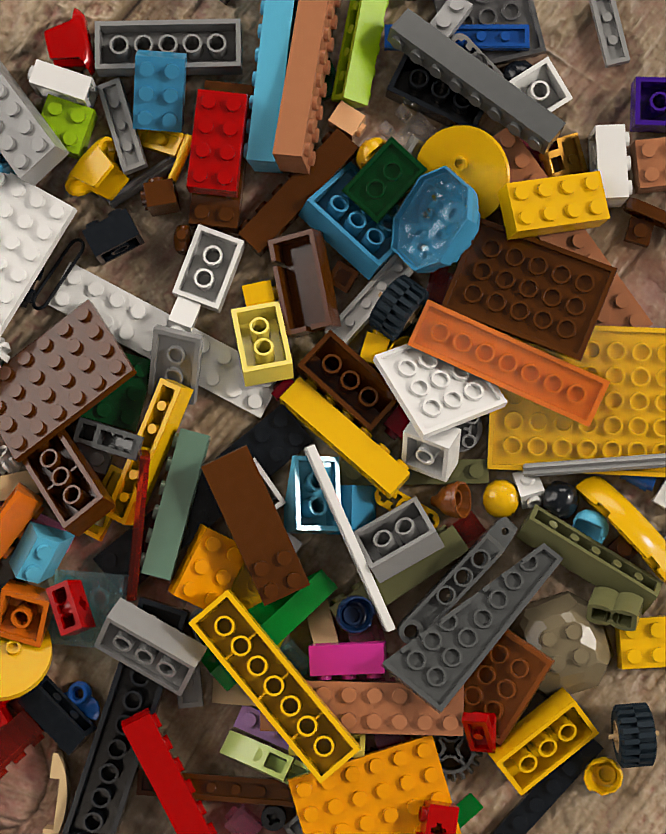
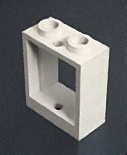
M38 59L35 65H31L28 71L27 78L38 96L47 98L48 94L93 109L99 91L92 77Z

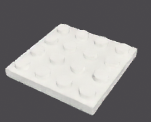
M407 344L374 356V364L421 440L501 409L507 404V400L497 385Z

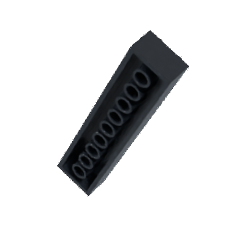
M144 596L140 597L137 605L138 608L155 616L157 619L182 633L184 632L190 611ZM120 661L62 834H118L140 767V762L122 729L121 721L146 708H149L151 714L157 713L165 687Z

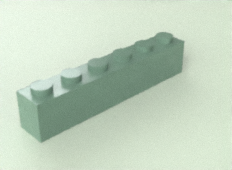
M182 428L179 433L175 432L172 441V447H175L173 457H168L165 471H169L167 480H162L159 488V495H162L160 505L156 504L154 507L152 519L156 520L153 529L149 528L145 540L146 543H149L147 553L142 552L139 561V567H142L141 573L166 580L173 579L202 473L201 465H204L211 440L209 435Z

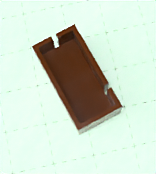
M312 228L268 240L271 261L281 265L285 264L286 268L273 266L286 335L298 338L317 333V331L322 332L341 327L323 232Z

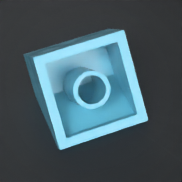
M30 521L9 560L15 578L39 584L54 576L75 535L64 530Z

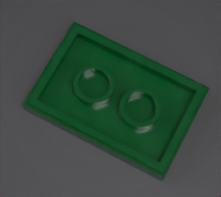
M391 136L341 191L378 224L413 187L418 178L425 174L427 168Z

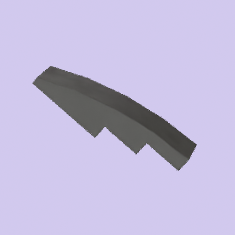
M79 417L65 428L72 441L134 461L138 460L144 440L142 436L84 417Z

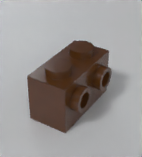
M154 177L149 179V182L143 183L144 191H140L142 205L145 207V211L149 210L152 217L181 212L177 188L172 178L163 180V177Z

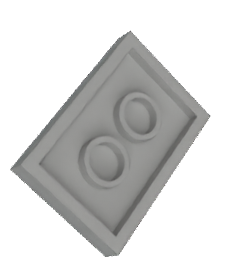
M161 325L154 327L148 394L154 395L160 378L174 380L193 389L188 404L194 405L197 402L203 335Z

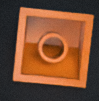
M10 579L1 589L0 637L40 648L53 616L47 591L45 588Z

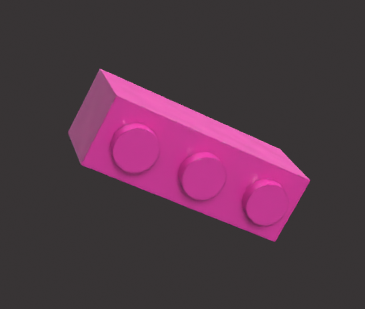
M386 641L314 643L308 646L310 676H317V680H331L332 675H341L342 679H356L357 674H366L367 678H381V674L387 672L381 666L387 659Z

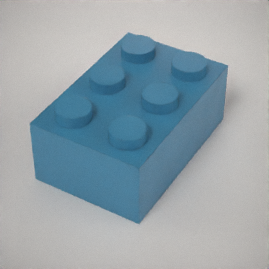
M150 50L137 51L135 55L133 129L182 133L184 126L187 53Z

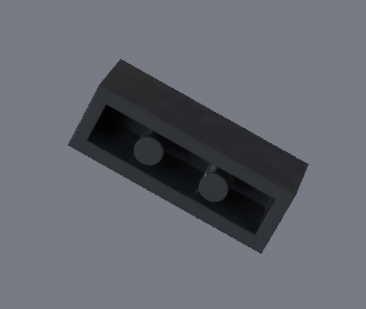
M47 675L34 689L24 694L18 700L24 711L40 725L41 729L68 756L79 749L97 729L88 717Z

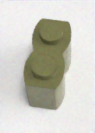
M595 587L587 605L586 619L598 625H612L620 630L635 631L642 614L644 598L630 592L619 593L608 587Z

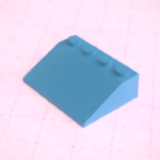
M350 161L307 199L298 216L311 228L323 232L324 240L365 278L370 280L395 254L391 249L393 217L400 206L396 204L378 224L374 222L341 191L360 171Z

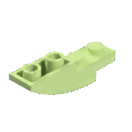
M232 730L229 731L219 752L287 785V779L310 772L304 763L296 760L294 757Z

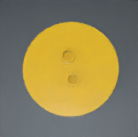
M456 125L442 129L425 142L417 157V160L427 168L425 174L447 166L468 183L478 195L480 218H487L500 207L497 192L506 183H510V168L504 150L487 132L468 125ZM432 194L431 196L433 201L439 198L437 194Z
M48 630L40 648L0 637V701L15 699L28 693L45 677L51 665L53 654Z

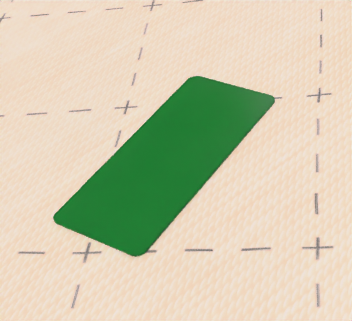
M469 793L457 804L459 807V827L464 826L483 809V806L472 793Z

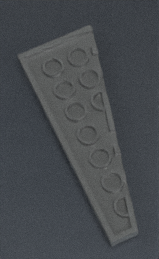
M543 543L475 595L441 618L437 623L422 632L414 640L399 649V651L386 659L381 666L440 714L564 558Z

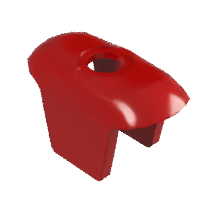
M74 8L70 21L44 31L48 54L56 66L62 68L84 67L93 76L95 73V57L87 20L79 9Z

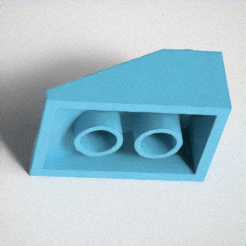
M292 456L285 497L286 503L284 504V527L286 532L296 534H330L339 532L307 456ZM320 456L341 503L339 457Z

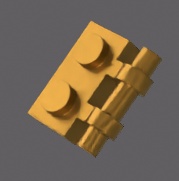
M577 132L557 138L553 143L554 150L550 151L548 149L544 155L542 153L538 154L540 162L543 161L548 178L588 172ZM554 157H557L560 171L557 172L552 160Z

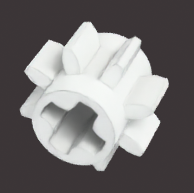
M6 445L0 446V474L18 472L22 467V461L20 463L15 461Z

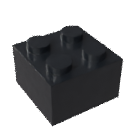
M118 208L108 214V218L102 221L94 220L86 225L87 229L82 231L95 257L102 265L145 243L126 208L123 210Z

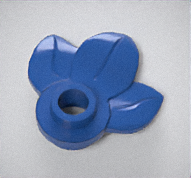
M84 681L74 682L69 687L68 692L64 694L88 718L98 720L100 706L98 701L92 696L91 687ZM80 689H82L84 693L82 698H80L78 695V691Z

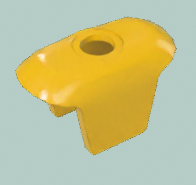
M105 136L97 140L78 160L65 181V189L69 194L79 197L93 192L112 201L127 184L129 178L116 163L118 155L111 137Z

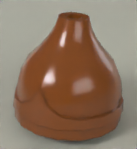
M455 481L448 483L436 495L431 497V505L437 507L448 517L466 518L470 513L472 504L470 489L465 482Z

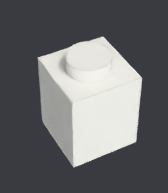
M178 295L168 318L167 327L192 333L199 316L201 304Z

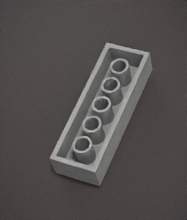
M241 19L94 21L95 70L99 77H135V55L138 50L187 53L186 76L243 75Z
M0 60V153L19 179L35 186L69 152Z

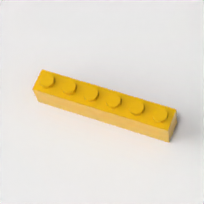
M299 376L280 397V404L285 405L291 414L388 499H391L410 477L407 464L401 459L396 461L389 455L391 452L384 444H377L371 439L372 435L364 427L359 429L353 423L354 419L347 412H340L334 407L336 404L330 397L320 395L316 391L318 388L309 379L304 381Z
M160 378L137 434L144 437L138 460L127 459L112 495L116 507L105 516L123 525L139 524L193 389L174 380Z

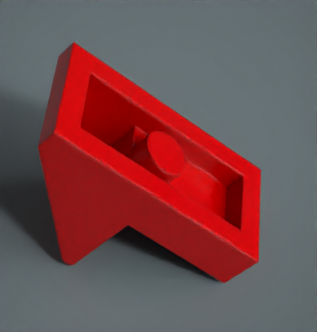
M463 712L461 721L470 751L495 753L496 714Z

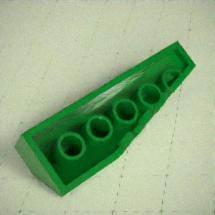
M322 569L307 577L310 583L309 586L266 606L261 602L248 609L249 613L276 645L287 637L338 588ZM207 648L201 660L221 686L226 691H229L237 682L212 651Z

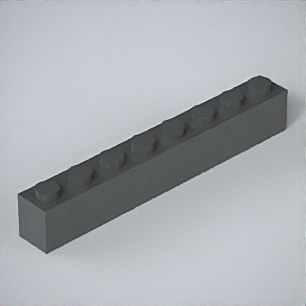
M409 8L391 26L387 41L395 49L401 50L414 63L420 64L427 69L433 77L446 83L452 91L461 94L473 106L479 107L487 113L492 120L505 126L511 134L520 137L533 150L539 151L544 155L561 134L566 124L563 120Z

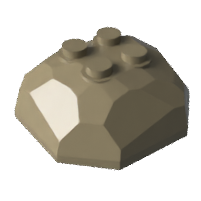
M569 591L528 603L509 628L510 631L555 660L536 691L546 698H549L561 687L571 695L599 686L614 656L605 625H598L587 620V605L589 602Z

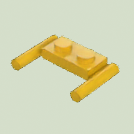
M137 129L143 149L176 158L167 178H172L174 183H176L190 153L192 135L180 132Z

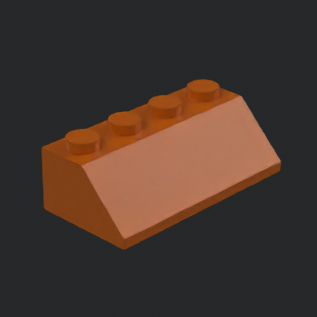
M21 482L17 484L0 507V559H7L14 549L12 543L15 539H21L29 521L32 518L36 520L44 510V507H42L44 499Z

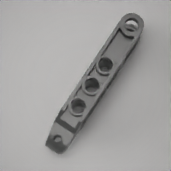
M507 517L496 520L469 548V551L458 559L399 622L397 632L402 641L408 644L443 618L502 555L517 532L518 527ZM503 528L506 529L505 535L502 534ZM477 552L482 553L484 557L480 565H476L473 560ZM460 570H464L467 574V579L463 583H458L456 580V574ZM443 588H448L450 591V597L446 601L439 599V592ZM408 625L416 626V633L412 637H407L404 634V630Z

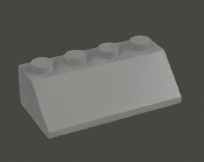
M121 597L106 617L94 644L95 648L179 696L184 692L208 648Z

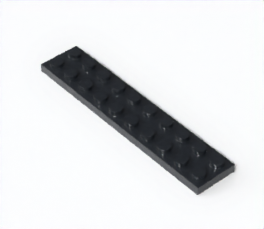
M281 404L215 459L247 445L252 458H256L270 478L292 459V456L298 455L314 440L286 406ZM203 471L200 476L181 550L192 542L200 524L210 527L223 516ZM153 510L145 515L138 525H133L93 558L123 597L151 576L141 573L142 567H139V561L142 552L147 553L149 543L145 542L149 528L153 529L156 520L152 519Z

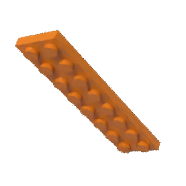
M429 299L407 344L588 427L610 384V381Z

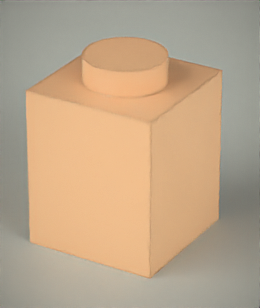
M341 100L328 119V127L334 131L338 128L353 141L356 136L360 137L366 129L367 125L364 124L366 116Z

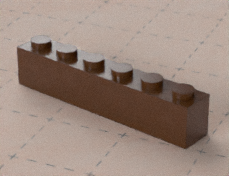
M338 128L333 133L329 131L321 140L323 144L317 150L313 149L316 153L314 166L310 167L309 174L290 172L288 175L290 179L284 185L281 183L273 190V197L268 202L263 201L255 210L257 214L251 220L247 218L240 225L239 238L244 240L245 244L258 256L261 257L269 249L268 240L279 238L299 217L298 214L307 199L356 157L359 147Z

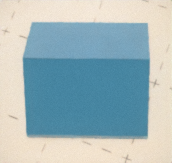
M340 485L341 505L353 532L376 519L375 486ZM340 531L330 533L331 535H341Z

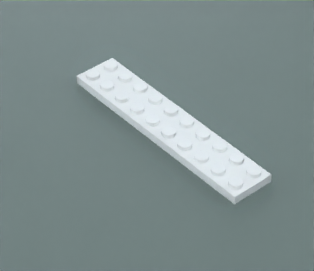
M72 262L69 263L65 272L67 271ZM75 264L48 305L68 315L89 299L118 343L151 360L153 329L156 325L167 327L170 315ZM193 328L192 333L204 336L198 386L261 419L273 397L271 393L274 390L272 388L277 381L245 387L238 351Z

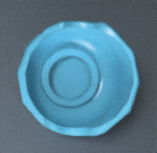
M585 509L578 512L573 519L572 527L603 544L609 533V524L602 514L595 510Z

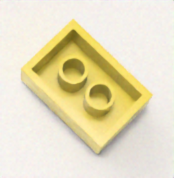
M279 301L231 309L245 387L294 378L293 362Z

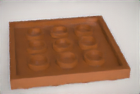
M507 629L464 683V712L495 713L496 743L501 746L511 733L555 660Z

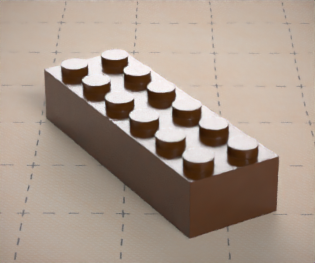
M205 80V90L247 94L248 101L250 95H254V86ZM249 104L247 120L251 119L252 110L249 109ZM246 130L244 144L248 143L249 134H247ZM242 156L238 198L192 193L188 222L191 229H196L198 224L219 232L239 233L247 160L244 156Z

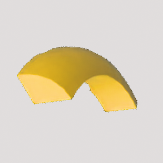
M592 476L580 482L575 488L582 498L608 519L622 537L642 555V559L653 573L666 584V541L660 533L620 492L602 477Z

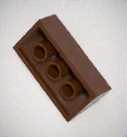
M331 330L323 336L296 367V371L302 377L314 383L322 395L330 397L341 412H347L359 428L364 427L370 433L398 402L382 375Z

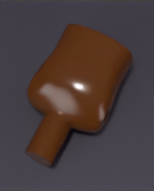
M178 225L173 237L174 248L178 254L186 255L192 241L191 230L188 225Z

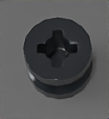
M276 805L265 806L261 815L263 826L270 831H278L284 826L286 821L284 807Z

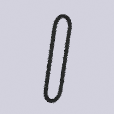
M73 239L54 264L35 293L32 301V307L35 310H42L49 304L85 249L83 239ZM75 242H80L81 249L46 302L42 306L37 307L35 304L37 296L70 247Z

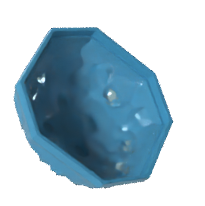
M447 166L421 175L393 217L391 249L417 273L434 272L439 268L451 266L453 262H457L461 254L471 246V241L475 239L479 231L480 213L478 211L479 202L476 191Z

